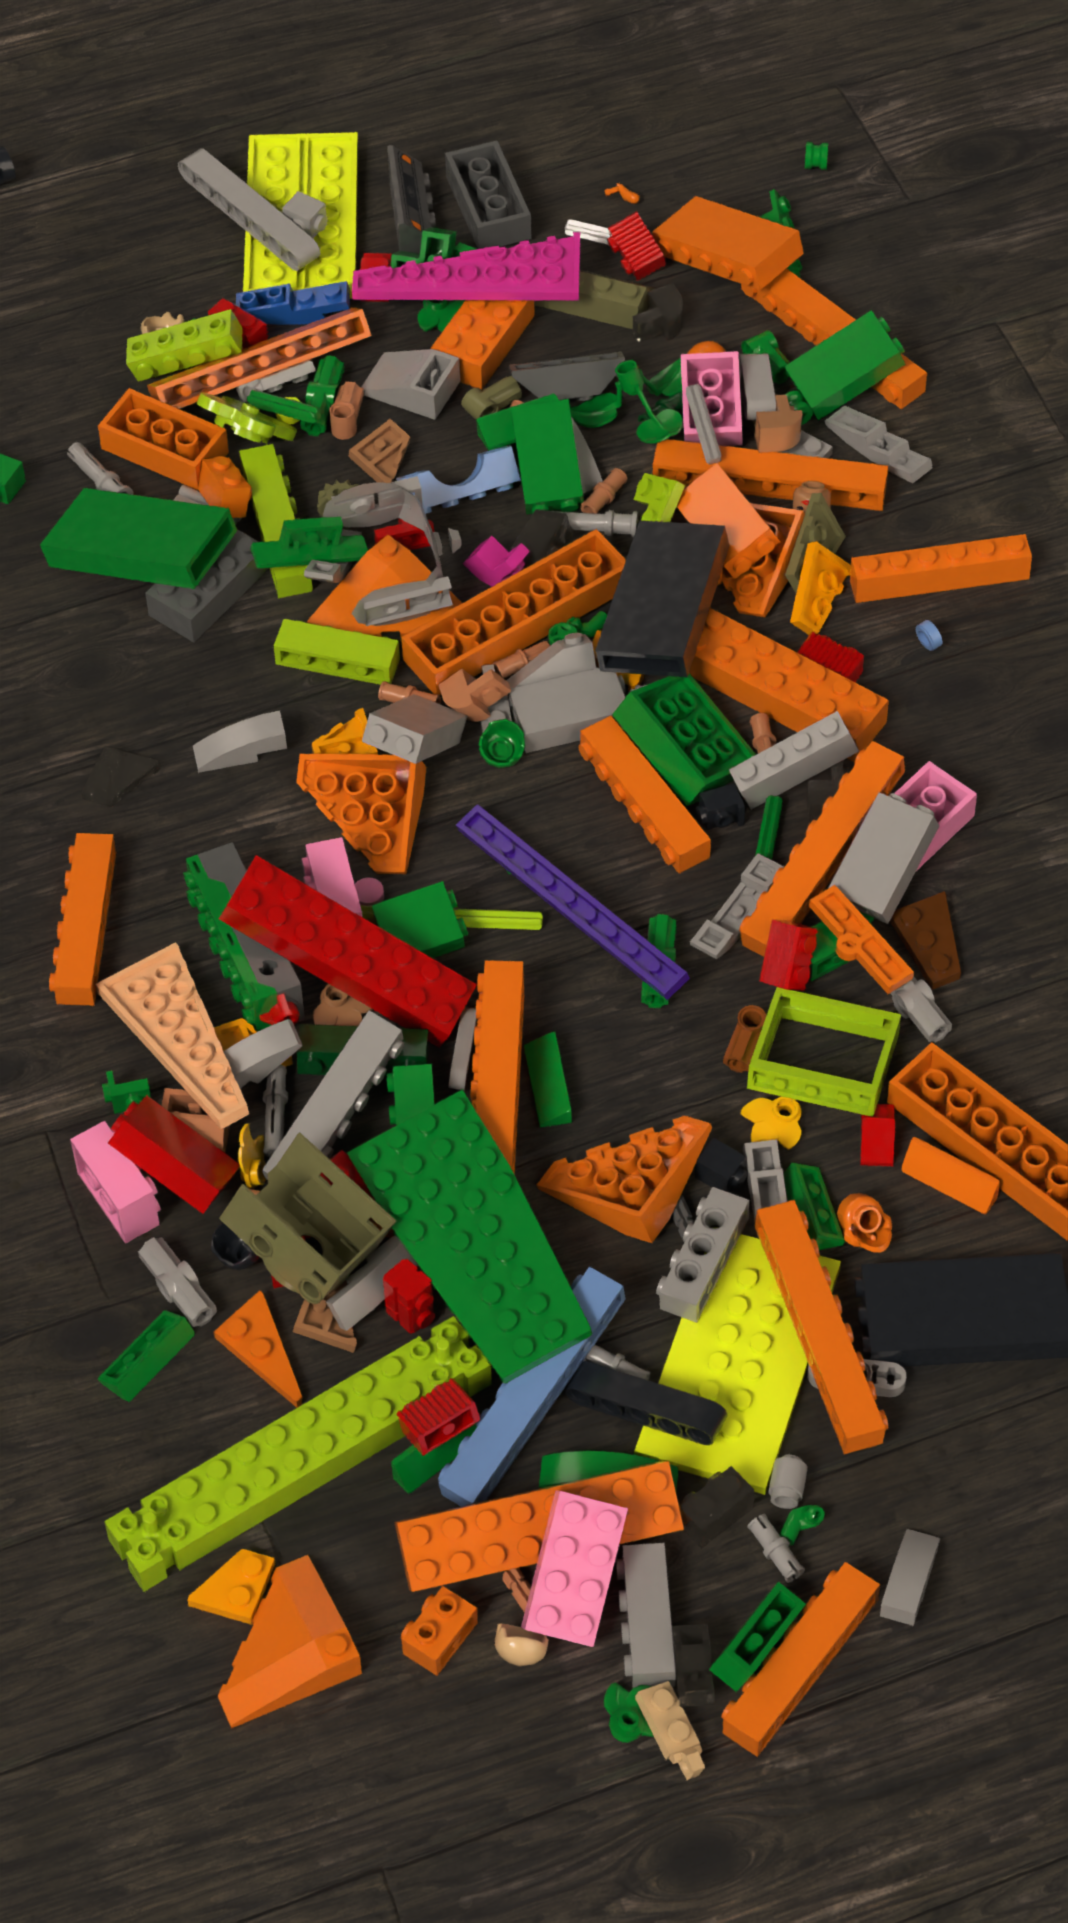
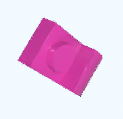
M490 536L477 546L463 564L480 581L493 587L525 569L523 566L526 563L523 559L530 551L521 543L508 552L493 536Z

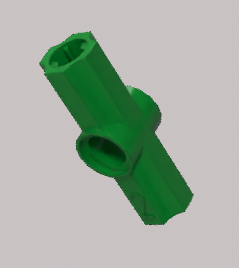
M326 356V358L320 359L314 381H310L307 386L306 404L319 407L322 413L318 423L313 424L301 420V429L305 430L308 435L319 436V434L324 433L330 417V407L335 403L344 373V363L335 356Z
M657 914V916L649 919L647 941L675 962L676 920L670 918L669 915ZM642 981L641 1003H645L649 1008H661L664 1005H668L669 999L666 1000L647 983Z

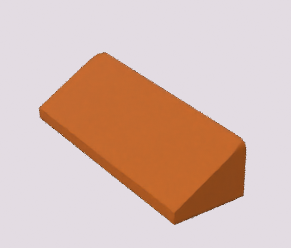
M917 1137L912 1138L902 1164L901 1171L982 1214L989 1212L998 1198L999 1179Z

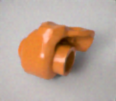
M855 1193L844 1198L837 1211L838 1220L843 1229L844 1240L854 1247H862L871 1252L879 1253L885 1251L892 1238L891 1217L883 1212L878 1201L866 1194Z

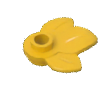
M782 1096L774 1101L766 1098H757L747 1103L741 1110L743 1117L755 1123L751 1132V1142L777 1140L788 1150L798 1143L801 1137V1129L798 1124L801 1117V1107L795 1099ZM786 1110L790 1113V1116H783L779 1112Z
M246 1123L239 1135L241 1145L238 1149L240 1177L248 1188H256L258 1185H263L266 1181L262 1171L266 1165L263 1153L265 1136L259 1135L253 1140L250 1134V1123Z

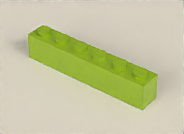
M273 444L240 450L241 471L243 477L252 488L250 502L262 542L279 541L284 520L295 519L294 514H297L295 499L288 496V493H291L288 476H282L281 473L285 471L282 455H276ZM308 565L270 568L278 599L313 591L312 579L304 577V571Z

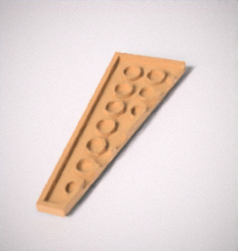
M176 942L95 984L97 993L220 1129L249 1115L246 1101L234 1078L228 1059L225 1057L221 1043L216 1036L212 1022L202 999H200L194 980L191 978L187 964Z

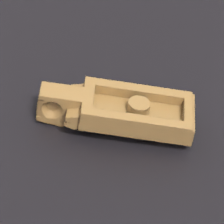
M667 1681L638 1691L635 1696L636 1701L665 1760L670 1759L673 1764L678 1763L686 1780L699 1776L702 1770L705 1769L700 1756L703 1751L670 1682Z

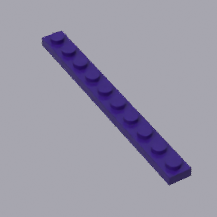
M478 804L456 824L459 832L666 1000L690 979L685 970Z

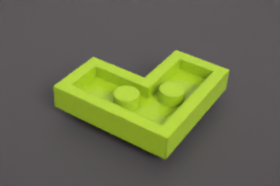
M644 473L637 485V492L633 499L641 504L648 505L641 521L670 522L685 485L675 480Z

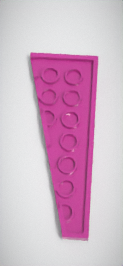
M573 232V237L561 239L550 236L547 237V241L529 244L528 240L521 241L515 247L510 248L499 247L498 245L459 252V257L448 259L436 256L433 257L434 261L416 264L415 260L397 268L379 266L353 271V300H579L580 232Z

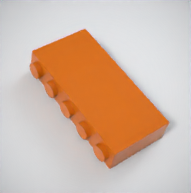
M697 196L652 232L654 240L663 252L664 257L757 290H762L804 254L799 230Z

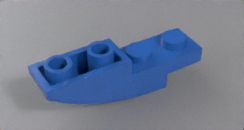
M347 281L293 291L289 283L236 293V306L267 324H310L326 318V313L350 309V288Z

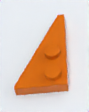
M259 1290L214 1331L215 1339L298 1408L302 1404L303 1397L264 1294Z

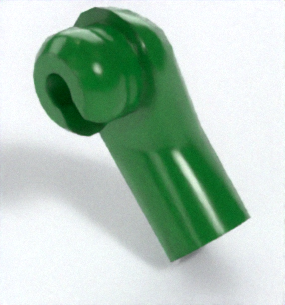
M599 611L589 622L584 623L581 622L579 617H571L566 623L573 625L578 633L586 634L590 638L595 636L597 630L601 631L603 629L607 614Z
M807 1505L791 1510L779 1534L780 1537H785L790 1546L794 1545L800 1531L816 1527L823 1522L825 1518L823 1508L819 1505Z

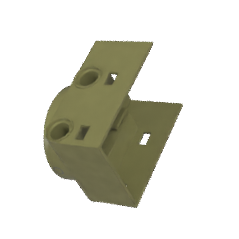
M299 1132L278 1164L267 1174L268 1185L255 1195L242 1184L219 1219L241 1238L257 1256L263 1259L270 1274L281 1285L299 1293L307 1302L318 1304L329 1293L338 1289L350 1273L379 1246L396 1220ZM321 1173L333 1182L332 1186L320 1176ZM370 1217L382 1227L381 1231L369 1221ZM301 1236H310L318 1240L323 1249L322 1256Z

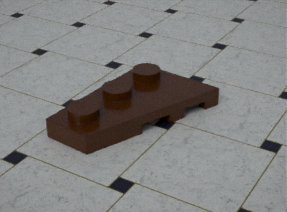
M945 891L895 910L890 923L930 988L934 990L959 980L961 969Z

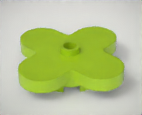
M201 392L197 404L202 408L217 414L214 420L215 424L222 428L227 424L231 426L230 429L234 431V434L260 443L262 441L267 444L269 438H272L273 435L293 441L297 429L293 426L260 413L259 408L227 396L219 398Z

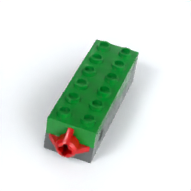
M233 842L186 858L187 872H184L183 876L189 889L186 891L188 901L192 909L197 907L199 911L197 918L202 931L208 930L211 936L208 938L212 953L220 955L222 960L219 961L220 969L224 978H230L233 983L230 985L235 1002H242L244 1009L241 1010L243 1018L247 1023L253 1025L257 1032L287 1019L292 1020L294 1025L305 1020L301 983L290 961L219 920L220 915L246 872Z

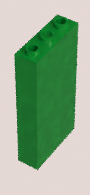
M83 488L42 541L40 547L49 567L195 589L233 538L237 528L229 508Z

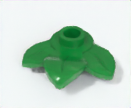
M423 300L424 308L418 313L420 328L423 331H429L437 327L439 331L443 332L465 300Z
M616 1682L608 1687L603 1705L611 1715L609 1727L612 1736L616 1740L628 1743L639 1738L641 1735L654 1737L635 1698L638 1691L652 1686L639 1685L630 1692Z

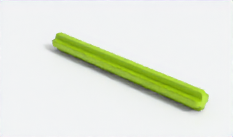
M360 905L362 917L376 924L372 906ZM453 909L456 918L462 917L467 928L540 930L543 924V915L540 911Z

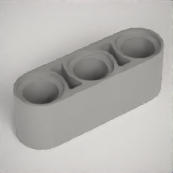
M739 354L740 391L744 417L746 421L756 420V412L776 411L769 355Z

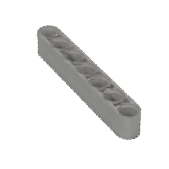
M200 148L178 163L180 174L191 186L291 269L298 271L320 256V249L311 236L206 150Z

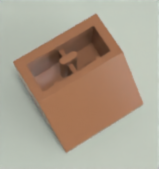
M165 1088L162 1107L225 1153L230 1125L220 1129L186 1090Z

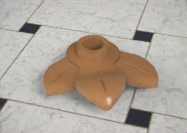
M327 984L321 992V1004L314 1010L313 1019L315 1025L359 1026L363 1020L361 1014L373 1009L334 986Z

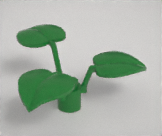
M681 358L656 374L650 381L643 375L635 361H624L615 368V373L619 380L615 382L617 396L612 393H603L594 396L593 399L587 400L579 406L570 408L571 417L575 422L584 427L596 428L608 424L617 417L616 408L622 405V390L628 395L638 394L651 418L642 422L637 428L639 440L649 444L664 441L682 430L683 418L678 411L673 409H665L655 416L642 392L643 385L647 386L646 388L649 393L656 396L660 394L672 396L682 392Z

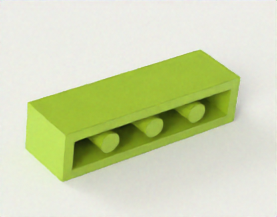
M283 619L274 643L276 665L379 685L383 681L392 683L400 661L399 640L362 634L357 631L336 629L331 626L305 623L300 620Z

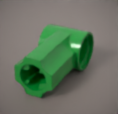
M766 330L742 342L743 354L769 355L773 382L779 385L787 381L789 375L784 366L790 362L779 350L777 340L772 332Z

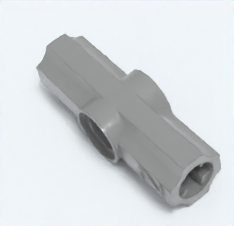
M913 976L912 980L890 993L898 1013L905 1019L910 1018L928 1042L934 1041L936 1043L951 1031L952 1023L935 1003L934 995L924 980L917 981Z
M153 1237L145 1242L138 1251L139 1258L155 1277L157 1286L169 1303L174 1302L193 1327L203 1326L210 1322L213 1315L217 1313L216 1306L200 1287L199 1280L191 1266L186 1261L181 1262L162 1237Z

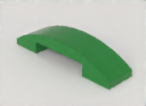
M572 1451L542 1456L539 1489L655 1463L660 1460L604 1451ZM670 1464L674 1487L677 1492L678 1467Z

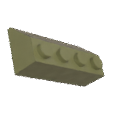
M580 270L579 300H534V305L638 331L656 292V288Z

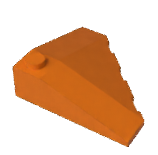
M750 503L781 543L736 579L723 566L722 582L727 591H732L736 599L733 603L740 614L766 617L788 582L785 574L805 513L802 510Z
M387 535L365 553L307 620V623L331 626L336 629L352 632L357 631L362 634L382 637L381 632L398 631L402 637L457 607L462 602L449 590L453 603L452 606L431 610L427 615L395 624L366 626L365 624L358 623L352 612L359 600L374 590L389 586L425 581L432 573L409 549ZM405 599L407 610L410 609L409 599Z
M300 754L296 783L305 793L309 791L317 800V807L331 822L335 821L344 831L342 835L357 852L361 850L370 861L368 865L376 874L407 873L424 796L426 765L422 761L415 764L395 755Z
M681 1116L673 1119L674 1126L672 1128L655 1133L654 1128L650 1127L629 1135L631 1141L627 1144L612 1148L610 1142L586 1150L588 1157L576 1162L568 1163L567 1158L554 1161L537 1183V1187L550 1196L627 1236L653 1243L670 1220L712 1130V1125L695 1118Z
M308 1555L275 1569L271 1577L272 1585L265 1599H261L251 1621L253 1627L246 1641H242L232 1663L234 1669L227 1684H223L220 1689L218 1700L231 1729L362 1674L360 1655Z

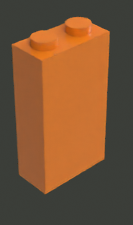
M718 463L683 490L676 507L690 524L725 526L729 549L723 566L734 579L747 572L753 564L764 555L769 554L774 547L781 543Z

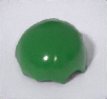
M508 719L490 722L480 736L479 751L481 757L488 765L499 769L515 765L524 753V732L517 723Z

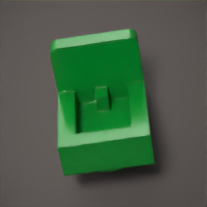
M112 1070L106 1071L108 1083L102 1084L105 1103L112 1102L114 1114L125 1112L133 1101L139 1104L146 1095L151 1098L147 1078L115 1085Z

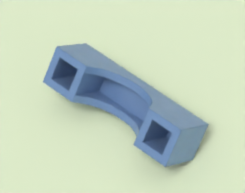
M503 446L479 453L472 474L465 481L456 485L441 483L429 470H421L396 478L397 481L418 476L422 492V507L425 514L432 512V506L442 504V508L451 507L459 504V498L469 496L470 500L486 496V490L496 488L497 492L513 488V482L520 481L512 446Z

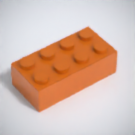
M465 300L431 349L458 357L460 382L482 390L535 316L534 300Z
M130 388L98 425L101 449L198 490L202 459H210L216 456L226 457L229 453L227 431L225 428Z

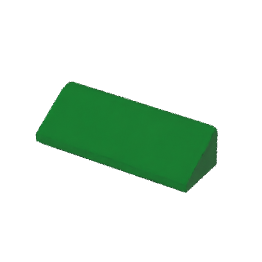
M553 393L516 406L557 401L559 399ZM511 407L477 418L478 436L488 451L516 443Z
M551 1032L524 1045L540 1128L572 1123L571 1106L556 1033Z
M791 1163L783 1173L786 1197L788 1201L795 1200L798 1210L804 1211L808 1221L807 1232L810 1239L814 1238L816 1240L819 1250L842 1246L845 1240L819 1167Z
M164 1310L99 1376V1382L121 1399L130 1402L194 1337V1330L185 1317Z
M477 1423L424 1456L421 1455L414 1445H411L392 1460L393 1479L407 1493H412L442 1470L447 1463L455 1460L460 1443L466 1436L471 1437L478 1427Z

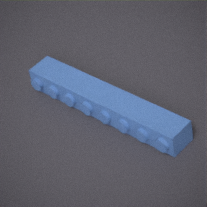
M591 1267L587 1269L584 1275L580 1274L576 1277L571 1289L591 1327L592 1335L506 1384L502 1383L496 1393V1401L490 1409L486 1408L479 1416L480 1421L477 1422L478 1427L471 1437L466 1436L462 1440L457 1451L458 1455L453 1463H447L440 1472L438 1484L444 1497L459 1506L483 1502L489 1498L626 1300L623 1285Z

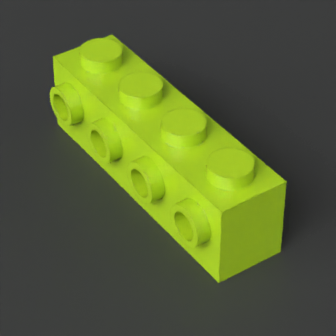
M230 309L127 338L126 364L139 382L242 353V326Z

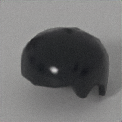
M223 1222L212 1234L211 1250L227 1268L237 1271L247 1269L259 1259V1256Z

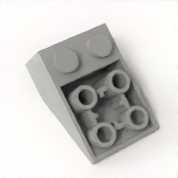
M435 349L384 352L361 388L364 390V396L436 420L460 383L459 358Z

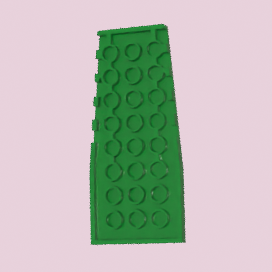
M463 1089L347 1152L350 1161L374 1201L396 1220L391 1228L395 1236L417 1266L419 1265L424 1274L432 1280L433 1288L441 1295L446 1306L460 1321L465 1332L473 1339L484 1358L492 1365L504 1384L592 1335L591 1327L509 1163Z

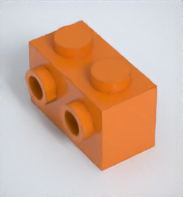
M216 456L210 459H202L198 490L208 505L229 508L232 518L246 517L248 501L252 498V488L242 476L240 470L229 457Z
M444 1586L441 1587L436 1595L431 1594L426 1599L420 1616L415 1622L411 1620L401 1633L403 1654L436 1676H438L478 1624L477 1607Z

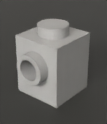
M299 191L282 208L283 214L312 238L319 232H322L327 225L326 204Z

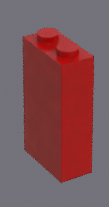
M147 1095L139 1104L133 1101L124 1114H121L110 1128L115 1133L109 1140V1145L202 1214L205 1213L240 1168L238 1162Z

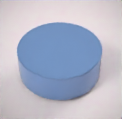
M925 620L916 626L917 637L926 649L933 651L943 644L938 629L931 621Z

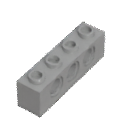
M712 1187L707 1198H701L696 1211L697 1218L694 1224H688L683 1236L684 1244L681 1250L676 1249L670 1261L671 1270L667 1277H661L656 1290V1294L660 1298L661 1310L696 1323L749 1219L748 1199ZM717 1225L720 1228L713 1229L710 1226ZM707 1252V1254L705 1255H698L696 1253ZM685 1278H692V1279H694L693 1281H690V1282L683 1281V1279H685Z

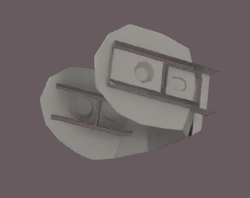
M418 476L391 483L361 484L331 497L332 500L326 503L323 517H341L343 527H369L400 518L425 532L436 559L437 567L425 581L402 583L377 589L359 600L352 612L358 623L365 624L366 626L395 624L427 615L431 610L453 605L449 594V589L452 586L449 577H443L439 558L443 554V546L439 533L432 531L423 510L422 492ZM374 493L378 494V504H375ZM448 528L449 544L452 553H454L462 546L459 531ZM405 599H409L410 609L406 610Z

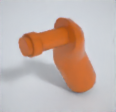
M616 183V187L605 189L604 191L606 196L619 192L624 201L632 204L638 203L640 199L637 193L629 191L620 183Z

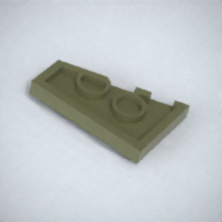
M822 493L811 494L785 574L795 593H797L807 544L817 541L835 554L846 537Z

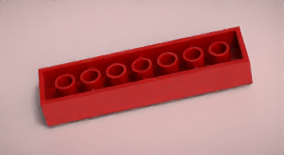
M257 855L219 917V920L402 1027L408 1029H428V1042L438 1048L450 1036L477 986L474 982Z

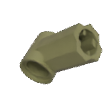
M512 376L505 377L484 390L480 388L471 389L465 394L461 404L477 420L479 417L498 412L500 409L511 404L512 401L520 399L522 397V390Z

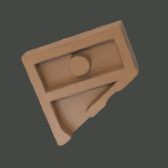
M389 419L349 450L348 457L376 482L391 483L395 479L408 448L410 436Z
M345 1281L338 1289L329 1293L318 1304L309 1303L304 1299L293 1332L354 1353L357 1341L356 1337H354L353 1327L347 1331L341 1329L326 1303L328 1299L346 1287L347 1282Z

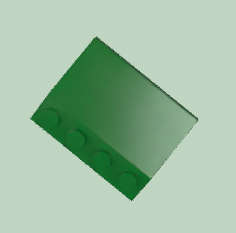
M690 673L688 677L668 676L629 692L612 714L622 729L632 738L640 751L645 754L658 770V773L667 781L686 806L699 802L700 793L723 787L734 779L729 769L756 755Z

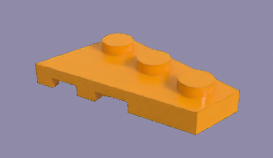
M817 541L807 544L790 620L791 624L808 635L811 632L819 633L832 610L831 603L834 597L842 592L844 588L842 583L846 576L850 575L851 570L849 563Z

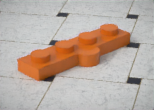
M836 885L810 899L809 907L838 938L836 943L838 957L845 961L857 959L887 994L913 979L914 971Z

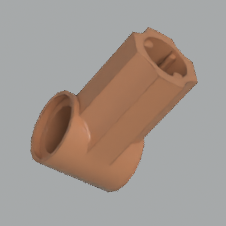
M345 382L344 385L339 386L335 403L330 407L331 431L337 439H350L357 433L356 422L364 390L356 382Z

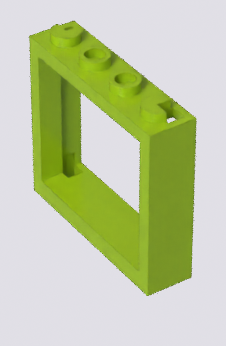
M776 987L749 1065L747 1089L873 1117L899 1037L901 1014ZM781 1018L884 1040V1046L872 1083L869 1084L767 1061Z

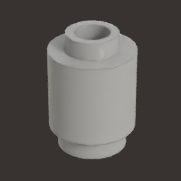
M784 1455L774 1461L769 1495L771 1496L772 1504L785 1509L795 1508L803 1498L808 1467L798 1456Z

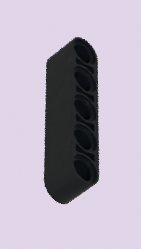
M587 1361L581 1363L565 1389L566 1396L578 1405L702 1445L713 1444L728 1414L720 1404L712 1400Z

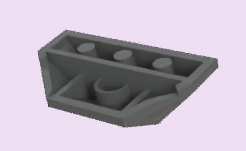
M622 351L510 364L509 371L514 379L538 398L554 393L559 400L576 398L578 401L593 399V395H600L616 376L615 368L625 361V357Z

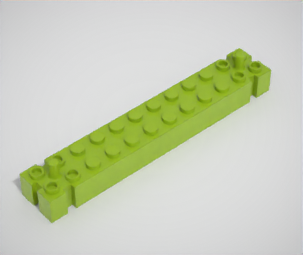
M452 1316L432 1328V1338L424 1342L418 1336L141 1499L142 1508L132 1514L130 1509L126 1508L104 1521L110 1543L122 1561L127 1558L129 1571L143 1592L168 1578L166 1569L176 1565L179 1571L403 1438L405 1435L402 1432L397 1417L398 1410H402L410 1402L420 1400L421 1396H426L427 1392L431 1393L435 1386L444 1384V1382H448L450 1378H453L471 1397L492 1385L490 1363L487 1362L476 1345L469 1349L468 1334L456 1318Z

